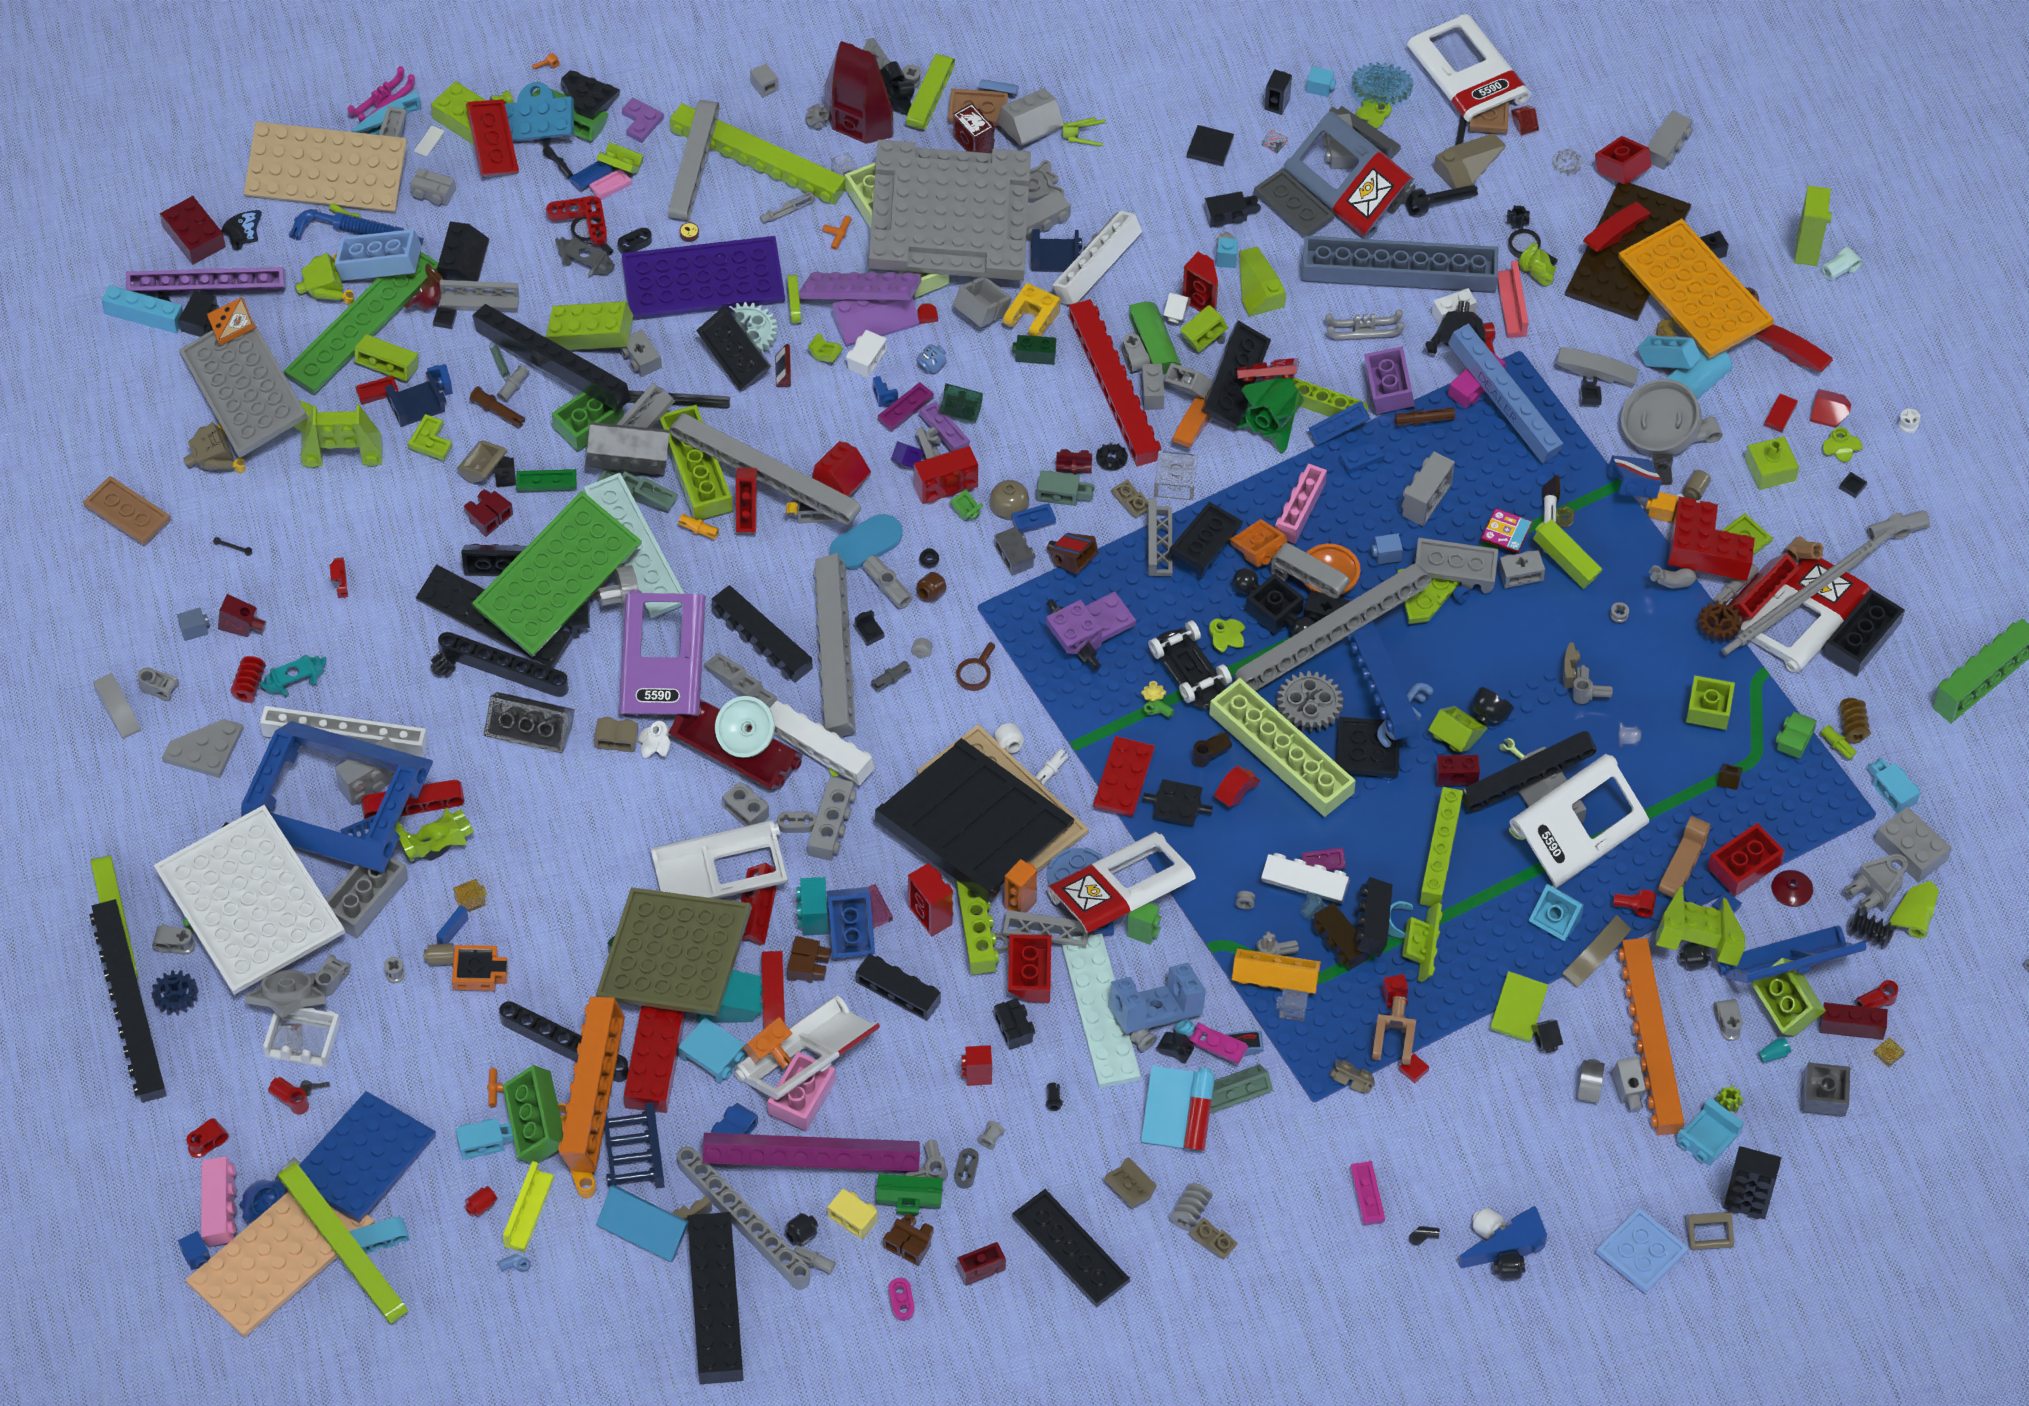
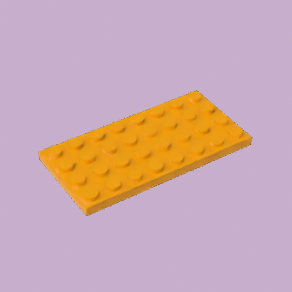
M1683 219L1618 253V258L1685 333L1694 339L1695 344L1709 359L1774 324L1773 317Z

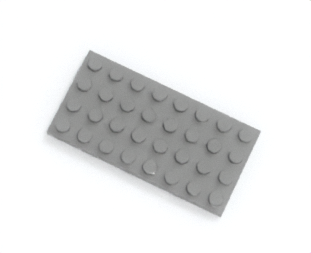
M255 323V329L222 345L219 344L214 330L179 349L239 458L308 418Z

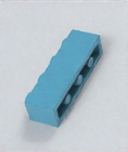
M109 285L102 298L103 309L106 315L176 334L180 329L179 318L183 312L182 305L111 285Z

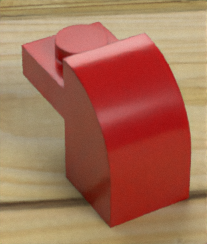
M1238 765L1224 777L1214 796L1227 806L1232 807L1240 804L1246 791L1257 787L1260 780L1255 777L1252 771L1243 769Z

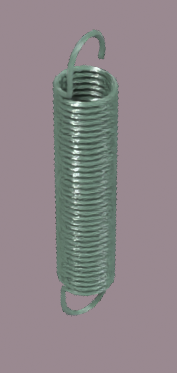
M493 346L490 350L502 377L510 376L499 347Z

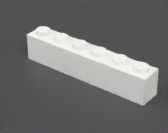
M1120 211L1052 284L1056 295L1061 298L1060 303L1070 305L1079 302L1086 292L1090 290L1097 280L1102 277L1108 268L1141 234L1142 229L1135 214Z
M776 701L770 707L775 720L774 735L860 786L875 769L873 758L868 752H862L850 741L842 740L835 732L830 733L825 730L820 723L810 721L805 714H799L788 704H782L779 701Z

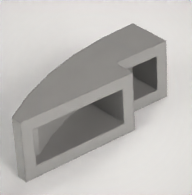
M110 673L93 681L95 691L104 704L105 710L121 738L125 739L140 732L141 728L113 674Z

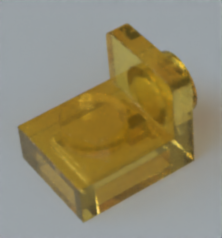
M1670 318L1657 323L1656 336L1676 337L1674 333L1676 321Z

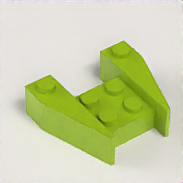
M356 405V411L317 412V407L313 406L301 436V460L303 467L323 466V448L360 447L362 465H382L383 442L381 433L360 405Z
M1683 887L1678 889L1666 909L1656 932L1657 946L1677 951L1681 940L1702 944L1717 949L1718 962L1738 966L1745 949V934L1727 899H1722L1718 910L1712 907L1700 906L1693 902H1685Z

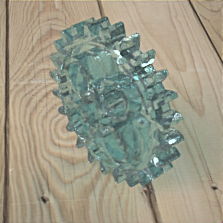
M1379 62L1376 65L1369 63V67L1362 65V68H1357V71H1354L1351 88L1354 89V93H1358V97L1364 96V101L1369 99L1371 100L1370 103L1376 101L1378 105L1381 102H1384L1385 105H1388V102L1395 105L1396 101L1401 103L1402 99L1407 100V97L1411 96L1413 79L1410 78V74H1406V70L1400 71V66L1394 68V64L1387 66L1386 62L1383 65H1380Z

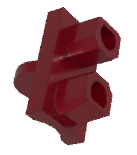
M1061 449L1056 455V471L1072 472L1074 475H1076V472L1092 473V453H1089L1088 450L1074 453L1069 451V449Z

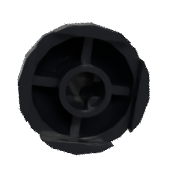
M1485 687L1478 689L1472 702L1473 711L1478 715L1477 720L1484 725L1488 723L1501 724L1506 721L1514 709L1513 705L1506 699H1500L1497 693Z

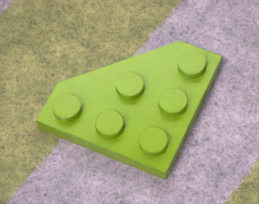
M1431 578V583L1427 588L1404 601L1408 623L1428 622L1453 593L1455 587L1459 586L1460 582Z

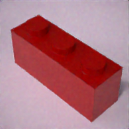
M737 467L736 532L756 533L757 468Z

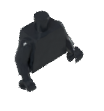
M1459 301L1457 311H1448L1431 341H1426L1425 343L1428 353L1436 354L1437 345L1440 343L1449 346L1448 342L1453 332L1468 323L1485 344L1486 331L1483 321L1474 312H1469L1470 302Z

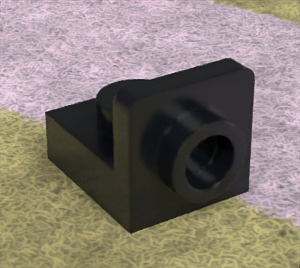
M872 610L862 612L855 617V630L866 646L885 638L883 630L874 619V612Z

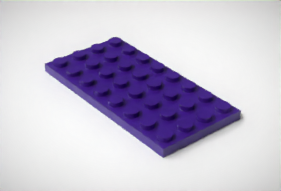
M776 236L622 253L628 305L633 314V319L718 310L723 306L735 308L736 303L743 307L744 302L747 303V306H751L752 303L754 305L785 302Z

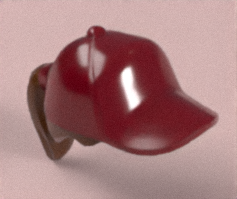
M429 263L425 266L428 277L421 285L419 293L404 305L405 308L416 306L423 311H428L439 305L438 303L441 299L440 280L444 279Z

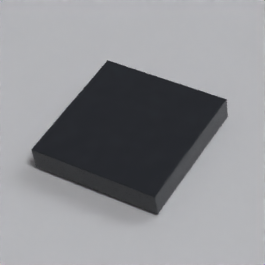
M1197 125L1187 152V158L1224 166L1234 134Z

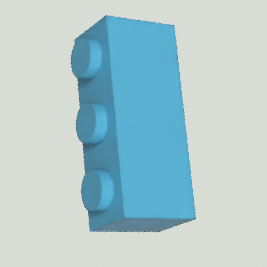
M1648 336L1638 346L1645 366L1690 369L1701 358L1694 339L1689 337Z

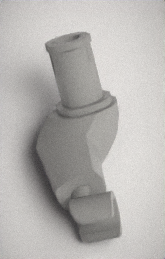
M1654 565L1649 570V573L1652 574L1650 576L1652 581H1657L1659 584L1671 589L1691 586L1696 580L1695 570L1683 568L1673 572L1662 570L1659 566Z

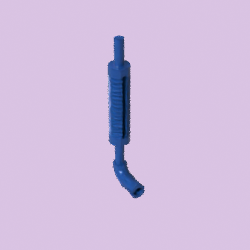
M308 209L300 213L298 217H295L289 237L295 240L297 236L296 240H300L305 226L309 224V221H314L315 219L333 223L334 229L350 231V233H357L358 235L402 231L404 228L394 227L393 225L373 220L370 221L369 219L349 214L346 215L341 212H337L333 216L317 212V209ZM418 237V238H419V241H420V243H421V245H422L424 239L421 238V237Z

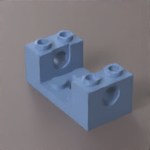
M1189 963L1169 967L1166 986L1142 992L1136 990V985L1131 977L1111 981L1108 1006L1125 1034L1203 1015L1206 990Z

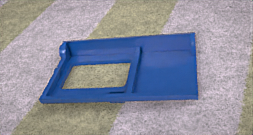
M1837 925L1746 950L1743 952L1738 966L1718 962L1717 968L1724 977L1747 984L1793 970H1797V973L1810 970L1809 966L1865 951L1866 941L1856 944L1847 943L1842 928ZM1781 958L1793 960L1791 962L1773 966Z

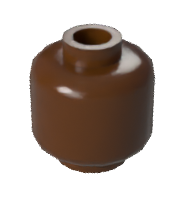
M936 572L926 574L917 583L919 597L928 602L937 600L947 590L944 577Z

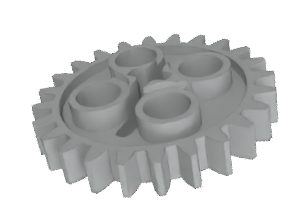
M1310 671L1307 672V676L1300 672L1298 678L1292 675L1291 681L1286 679L1285 685L1281 684L1280 691H1278L1277 695L1278 712H1282V715L1290 723L1294 722L1296 728L1300 725L1302 731L1306 727H1309L1310 732L1313 731V727L1321 731L1322 725L1328 728L1329 722L1334 724L1335 718L1340 717V712H1342L1343 708L1342 691H1338V684L1333 685V679L1327 681L1325 674L1320 678L1318 677V672L1314 676H1311Z

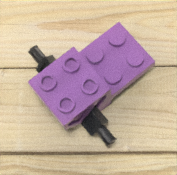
M1115 591L1086 606L1081 600L1065 608L1057 606L1053 599L1046 602V605L1052 611L1051 615L1046 617V625L1067 653L1078 654L1082 661L1090 663L1095 671L1101 667V664L1095 658L1097 655L1095 650L1101 647V642L1136 625V619Z

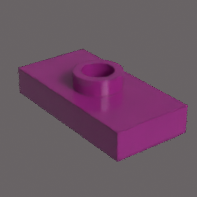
M1343 848L1302 853V859L1308 866L1314 867V864L1326 867V871L1346 869Z

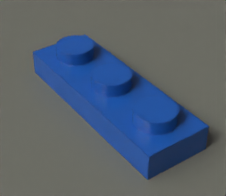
M1360 401L1308 429L1318 446L1371 418L1363 402Z

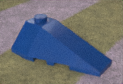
M1536 1206L1512 1218V1224L1504 1230H1501V1228L1495 1230L1487 1242L1486 1240H1481L1461 1254L1459 1260L1460 1268L1497 1261L1498 1254L1502 1252L1517 1251L1520 1256H1527L1533 1252L1538 1253L1543 1250L1546 1245L1547 1233Z

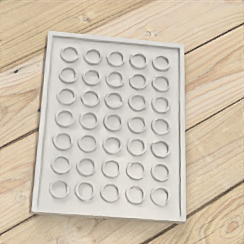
M265 805L154 865L159 877L234 995L345 933L342 924Z

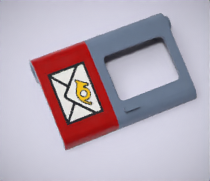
M1332 111L1328 112L1321 119L1294 155L1284 163V170L1365 239L1373 237L1379 226L1376 222L1403 188L1414 180L1412 176ZM1324 131L1359 159V163L1338 189H1334L1302 162V157Z

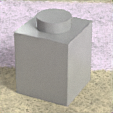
M767 63L750 71L751 84L762 98L779 90L778 78Z

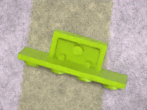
M1439 902L1428 909L1426 923L1414 917L1407 920L1402 956L1420 963L1418 981L1420 982L1431 977L1435 970L1436 943L1440 934L1439 922L1442 918V904Z

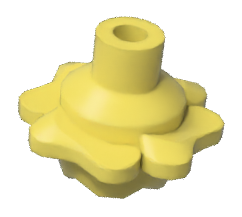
M1151 681L1149 686L1144 687L1141 694L1145 700L1150 702L1163 699L1166 691L1163 689V686H1157L1156 681Z

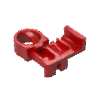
M344 557L334 558L333 562L329 564L331 581H339L340 587H337L338 598L348 597Z

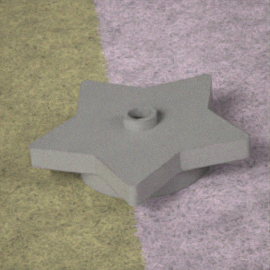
M281 970L263 978L261 987L246 994L245 1001L246 1004L270 1007L283 1018L300 1007L326 1004V995L315 988L316 973L306 974L297 970Z

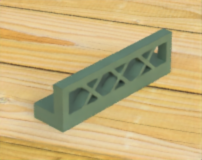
M1258 1064L1216 1079L1214 1081L1210 1113L1273 1091L1269 1072Z

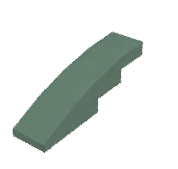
M604 469L597 482L619 472ZM626 471L621 474L635 502L669 511L678 497V494L644 476L639 479Z

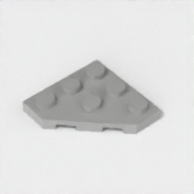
M223 719L169 742L162 756V761L221 778L244 729L243 724Z

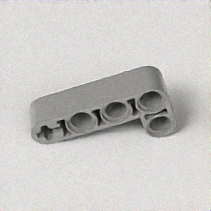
M1284 543L1272 558V574H1276L1283 581H1286L1292 575L1332 598H1338L1350 582L1348 577L1342 572L1289 543Z

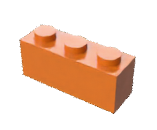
M1020 859L1005 875L1004 908L1027 913L1036 903L1037 870L1031 863H1026Z

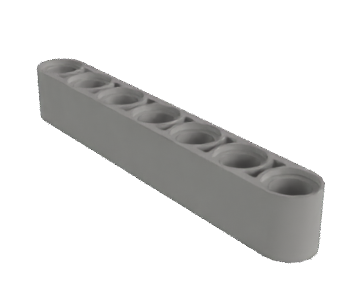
M701 99L698 101L669 205V218L690 219L719 115V102Z

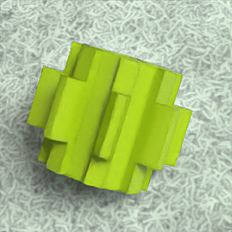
M1734 1086L1729 1088L1722 1087L1721 1094H1717L1716 1101L1729 1112H1738L1739 1105H1742L1744 1100L1740 1095L1741 1090L1733 1088Z

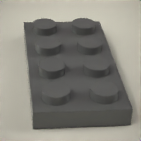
M1283 168L1254 188V193L1304 238L1305 236H1311L1334 219V214Z

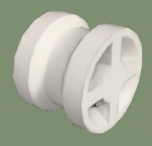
M1914 409L1902 411L1899 420V428L1902 432L1911 434L1917 431L1920 422L1919 412Z

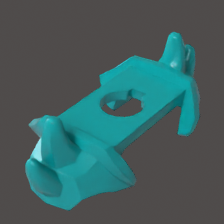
M304 655L300 659L278 668H271L270 673L264 678V682H259V685L268 694L278 693L287 696L289 692L284 686L289 683L311 676L308 683L310 685L317 684V678L324 673L326 656L320 659L317 655L315 657ZM291 667H296L299 673L296 676H286L287 670Z

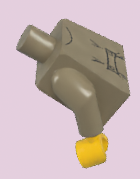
M211 422L207 426L200 427L194 437L189 440L188 444L192 453L183 458L189 468L198 463L204 470H232L234 468L238 473H243L246 470L243 458H237L235 462L232 461L234 457L225 439L227 435L220 423L217 426Z

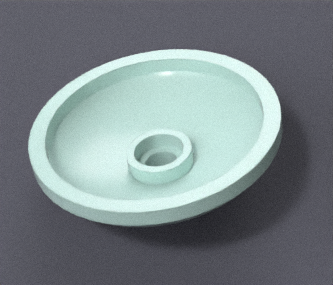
M740 696L727 702L719 711L715 723V733L721 747L729 754L741 758L753 757L764 751L772 741L775 731V720L770 708L763 701L751 696ZM749 725L752 726V730L750 732L747 731V727Z

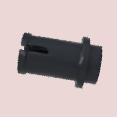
M1055 1082L1047 1084L1048 1100L1046 1101V1106L1050 1111H1058L1063 1105V1101L1060 1099V1084H1057L1056 1088Z

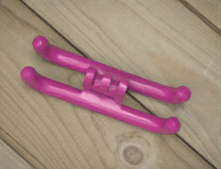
M399 66L396 76L389 83L385 81L382 86L377 88V91H372V96L357 108L352 105L348 106L349 115L353 117L358 116V120L361 123L380 108L408 94L415 84V76L412 74L408 75L406 85L392 96L391 90L404 77L405 70L402 66ZM372 105H375L377 109L365 117L363 112Z

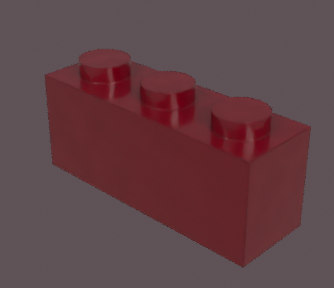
M1824 1002L1823 1007L1826 1011L1820 1016V1033L1884 1039L1887 1029L1888 1009Z

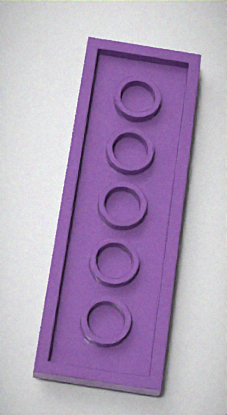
M875 272L810 273L800 289L799 297L800 299L910 300L922 280L921 274H913L911 272L904 274H895L893 272L886 274H877Z

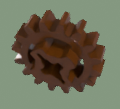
M1716 600L1715 605L1709 602L1707 608L1702 607L1701 613L1698 615V627H1701V633H1707V639L1712 636L1713 641L1716 642L1717 638H1720L1724 642L1726 637L1732 640L1733 635H1738L1742 626V616H1739L1738 609L1733 610V604L1728 607L1726 606V601L1719 604L1718 600Z

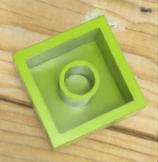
M1694 675L1686 723L1727 730L1735 683Z

